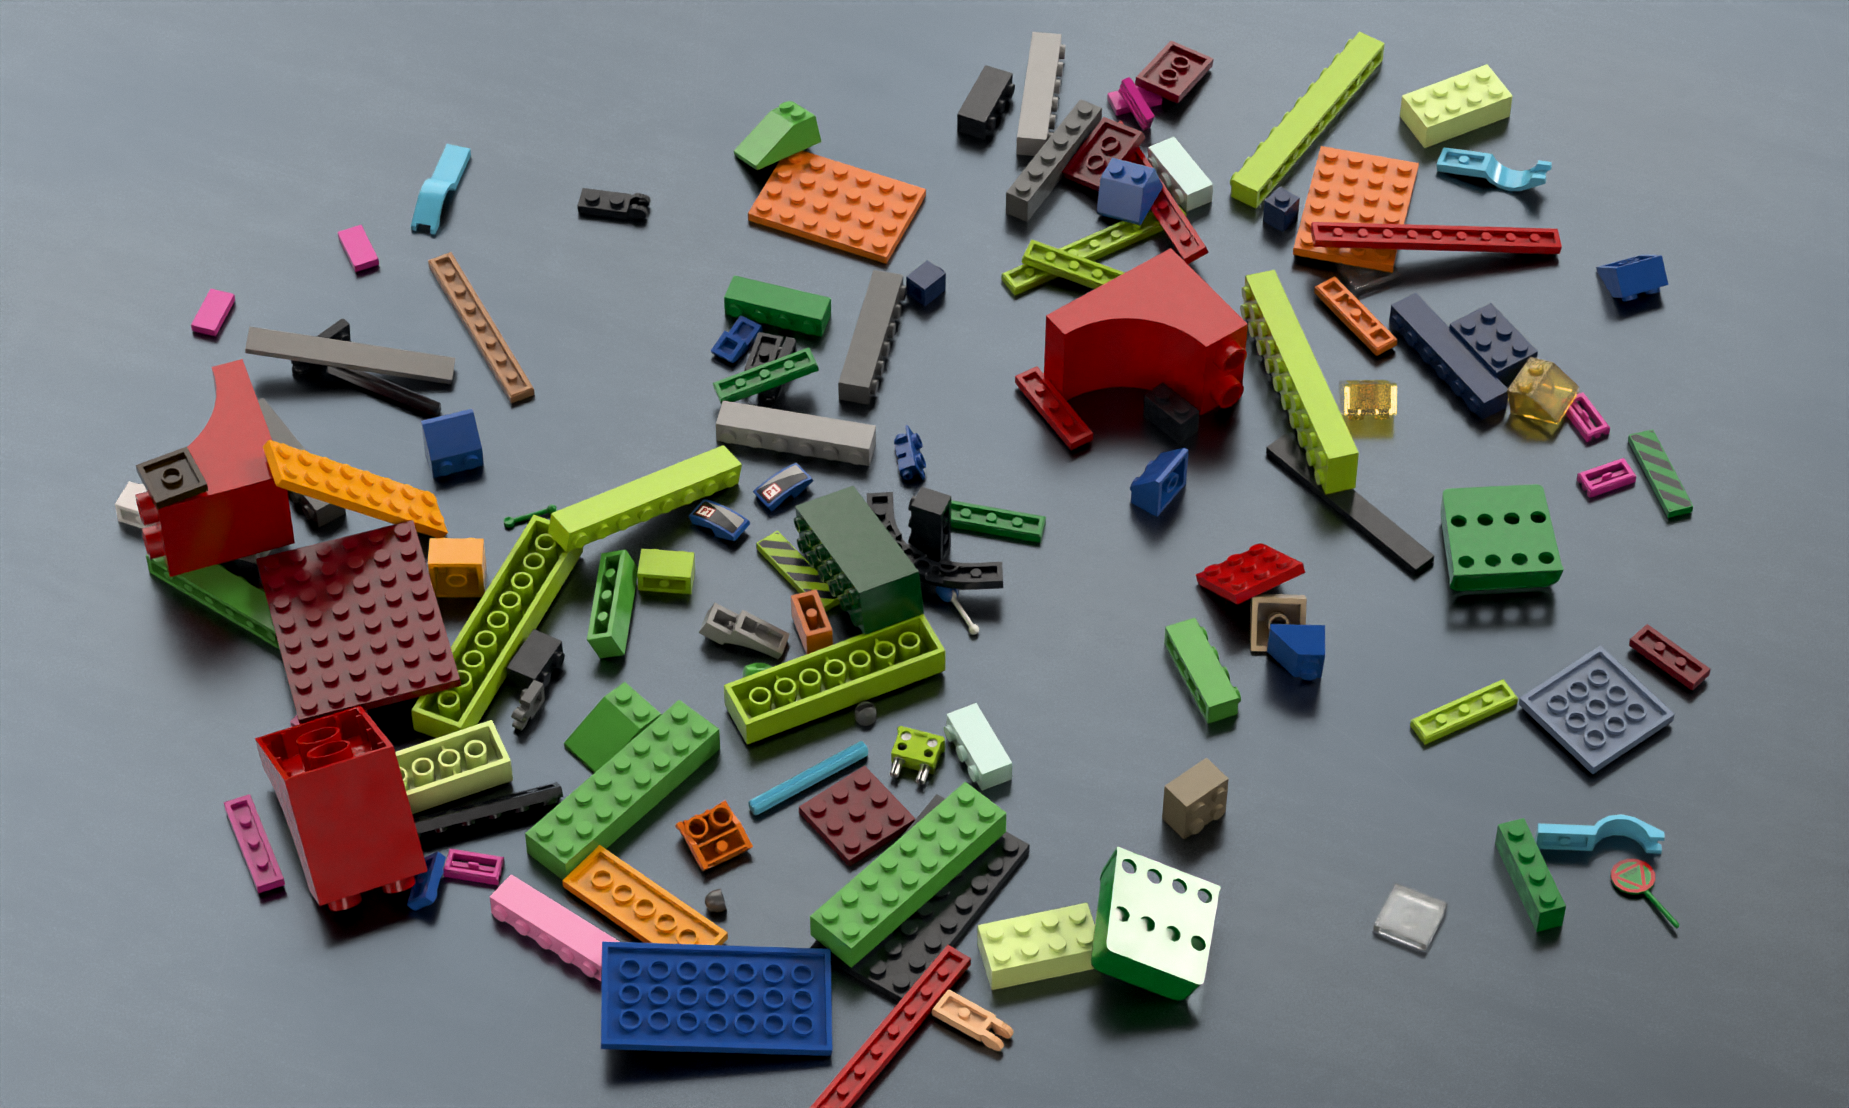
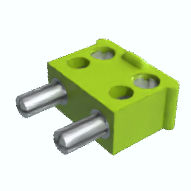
M899 726L897 728L898 735L891 752L893 765L889 775L897 778L902 766L918 770L916 782L920 784L921 781V785H923L928 773L934 774L941 753L945 752V738Z

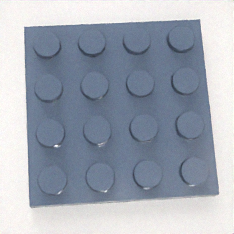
M1601 645L1519 699V705L1592 774L1674 721L1675 716L1668 707Z

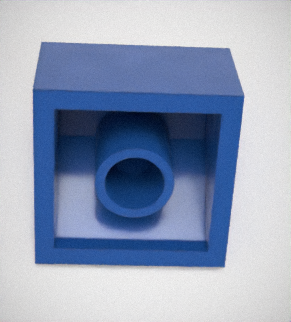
M1112 158L1100 179L1097 214L1141 225L1163 188L1155 168Z
M1642 254L1596 267L1597 273L1612 297L1622 298L1623 301L1638 298L1637 294L1645 292L1646 295L1660 292V287L1669 285L1662 255Z
M472 409L421 421L425 456L433 478L484 465L482 446Z
M1181 448L1163 452L1154 461L1151 460L1147 464L1144 473L1140 477H1136L1131 483V503L1158 517L1186 485L1189 450Z
M1270 624L1267 652L1294 677H1301L1304 680L1321 678L1325 660V625Z

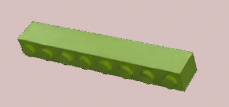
M722 445L551 513L548 533L565 552L581 548L586 544L626 530L633 525L646 522L653 517L668 513L683 505H688L695 500L710 496L725 488L733 487L739 482L742 464Z

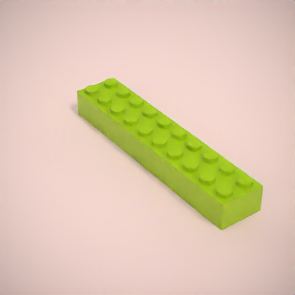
M1275 270L1246 275L1245 287L1241 288L1244 300L1243 305L1240 306L1242 318L1244 320L1247 319L1250 336L1252 338L1255 337L1257 351L1260 356L1263 355L1266 371L1268 374L1271 373L1273 377L1274 389L1281 394L1282 407L1289 412L1291 427L1293 429L1296 428L1298 432L1299 445L1306 450L1307 462L1309 466H1313L1315 469L1314 474L1317 484L1322 485L1325 494L1356 488L1359 452Z
M536 515L532 516L451 646L461 686L420 696L411 710L414 730L439 738L475 726L480 721L507 677L506 667L533 629L537 628L583 553V547L565 552L548 533L550 520Z

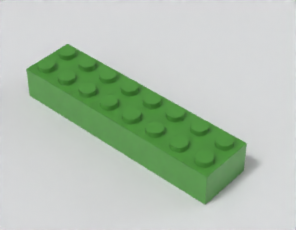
M678 700L525 833L527 853L563 880L599 845L607 849L720 749L719 728Z
M964 782L810 916V935L852 968L1006 833V812L967 782Z

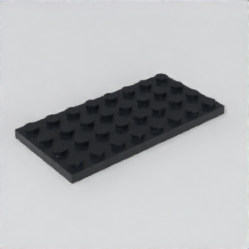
M936 794L906 832L945 800V798ZM1006 832L852 968L832 952L831 965L899 1002L947 945L954 946L1027 855L1030 844ZM817 940L811 946V948L827 949Z

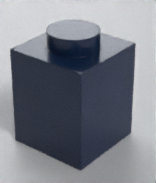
M1279 186L1264 202L1263 221L1284 232L1298 219L1300 198Z
M928 260L906 276L907 294L923 306H926L946 290V273L939 266H935Z

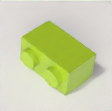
M641 549L637 572L638 590L692 594L695 575L694 552Z

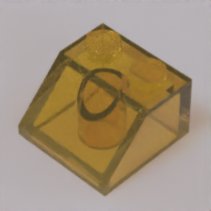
M1529 357L1507 390L1510 412L1558 425L1579 393L1580 387L1554 362Z
M1339 380L1342 414L1348 415L1349 420H1364V415H1374V419L1386 420L1390 419V415H1397V383L1394 381Z

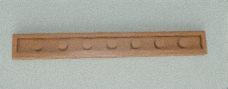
M452 252L428 260L429 268L510 403L512 404L535 395L533 386Z

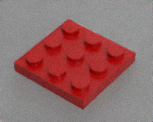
M1260 543L1251 546L1246 552L1229 556L1226 561L1220 564L1207 566L1204 571L1196 574L1199 585L1235 604H1239L1304 574L1305 569L1302 562Z

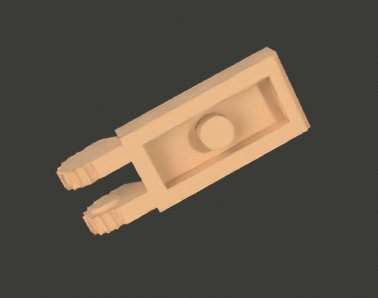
M947 990L932 1009V1015L980 1042L982 1040L987 1047L998 1052L1001 1051L1004 1044L1000 1038L989 1032V1030L992 1028L996 1034L1008 1039L1014 1033L1010 1025L996 1018V1015L951 990Z

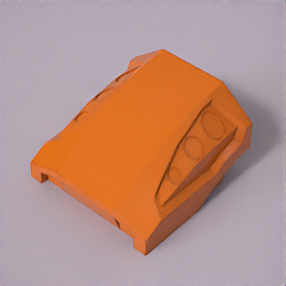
M726 800L716 805L713 809H707L704 813L695 815L689 820L680 821L675 825L676 829L680 831L702 871L715 867L753 847L741 822L734 815Z

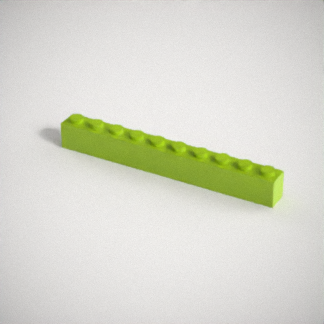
M1358 32L1353 39H1349L1344 50L1335 55L1332 64L1328 68L1323 69L1315 83L1312 82L1307 93L1303 97H1299L1294 108L1290 112L1285 113L1281 123L1277 127L1272 128L1265 142H1260L1253 156L1247 157L1240 171H1236L1230 179L1231 197L1257 209L1383 61L1385 43L1362 32Z

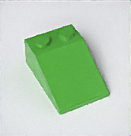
M793 101L783 102L762 119L734 150V155L756 170H759L822 142L816 116Z
M624 682L602 698L564 742V747L595 773L660 717L661 713Z

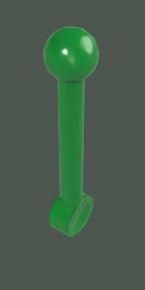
M550 504L546 509L519 517H505L503 520L504 526L511 528L514 526V523L530 519L533 515L551 514L557 511V507Z

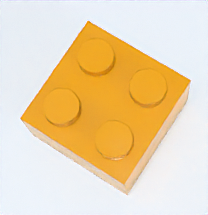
M430 538L428 571L436 597H482L484 595L487 581L484 539Z

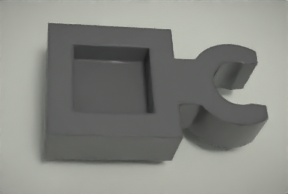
M533 680L529 688H525L519 698L521 705L511 715V718L515 719L512 727L523 730L528 719L532 720L545 701L543 683Z

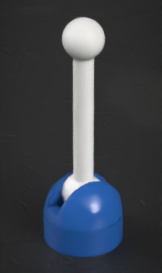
M937 586L935 591L938 596L945 602H953L969 626V633L976 635L979 632L978 625L972 623L956 599L959 595V589Z

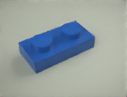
M438 851L424 857L428 871L415 875L416 883L412 886L407 906L414 911L431 905L437 897V888L440 878L444 873L443 867L446 859Z

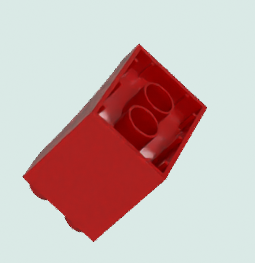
M1170 248L1046 315L1044 375L1066 401L1097 389L1135 387L1152 390L1163 382L1200 411V415H1203L1217 406L1221 408L1232 406L1240 399L1244 392L1243 375L1244 363L1247 357L1246 340L1248 324Z
M243 359L211 367L216 393L215 406L205 428L187 446L207 483L208 491L158 510L147 491L135 494L143 526L154 523L153 526L141 529L148 557L150 560L163 557L170 577L295 543L287 489L277 487L263 449L264 444L268 440H272Z
M361 705L255 738L263 769L275 790L292 834L309 891L319 906L328 904L330 910H345L358 905L362 901L360 894L362 892L382 886L384 893L401 892L415 885L414 875L428 871L394 746Z

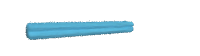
M859 741L751 799L748 802L750 811L754 815H758L868 756L867 746L863 741Z

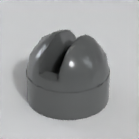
M863 701L857 705L855 720L858 724L868 726L876 721V708L872 703Z
M721 888L709 892L705 897V905L713 913L727 910Z

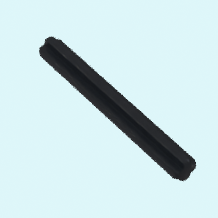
M327 366V372L433 417L438 416L441 412L440 402L365 371Z

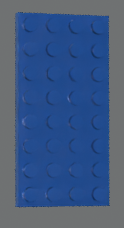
M602 941L601 1049L831 1056L832 1002L830 949Z

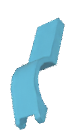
M446 144L432 177L425 180L421 187L411 223V230L416 231L419 224L431 226L430 234H436L440 225L441 209L445 196L449 190H456L471 157L470 148Z
M1446 147L1443 148L1436 164L1438 172L1486 178L1496 187L1508 191H1523L1545 184V175L1552 168V162L1538 160L1536 166L1530 170H1512L1500 164L1493 154Z
M1620 814L1607 816L1598 821L1595 826L1538 823L1535 842L1539 849L1593 851L1595 844L1601 839L1618 835L1634 839L1643 847L1646 853L1661 854L1662 845L1657 842L1664 841L1665 836L1664 831L1636 817Z

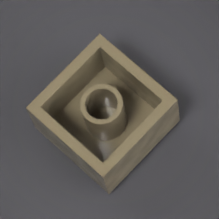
M1206 757L1164 786L1162 819L1183 839L1192 834L1199 833L1206 824L1212 820H1218L1224 815L1229 778Z

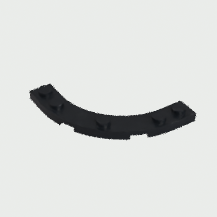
M893 492L867 493V504L917 568L921 582L959 590L1003 588L1002 562L959 563L942 559L937 562L927 558L926 553L920 551L911 543L907 544L903 540L902 533L898 529L894 518Z

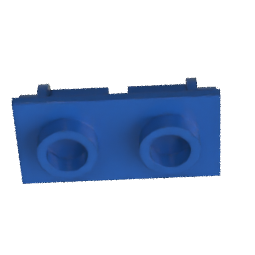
M906 425V434H898L894 440L896 455L898 458H901L897 460L899 473L905 480H910L917 474L924 480L923 468H926V462L920 453V448L923 447L922 441L918 433L914 434L909 426Z

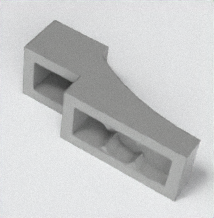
M715 602L707 611L699 631L700 634L721 645L731 643L745 646L776 659H779L783 654L790 635L743 609L739 614H736Z

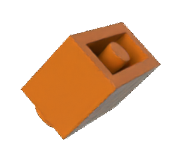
M817 589L791 595V616L806 654L833 645V630Z

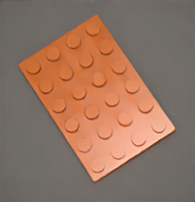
M1321 146L1296 236L1293 255L1393 273L1398 253L1397 249L1313 247L1310 227L1312 222L1405 224L1419 163Z
M800 151L779 161L749 210L748 220L887 264L926 196V189L806 151Z

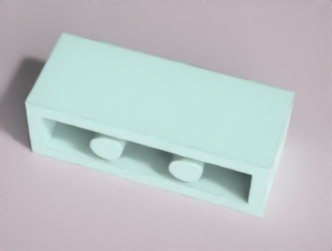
M1175 137L1148 147L1147 160L1155 168L1158 176L1170 191L1176 203L1180 204L1186 212L1212 201L1213 183Z
M977 703L948 713L947 724L944 726L945 735L949 742L953 741L959 760L961 762L965 761L968 766L971 780L977 782L982 791L1012 780V762Z

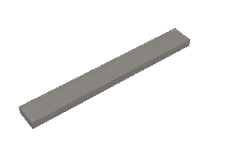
M250 326L245 353L445 384H452L455 358Z

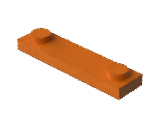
M1335 276L1315 286L1314 293L1376 356L1397 346L1398 339Z

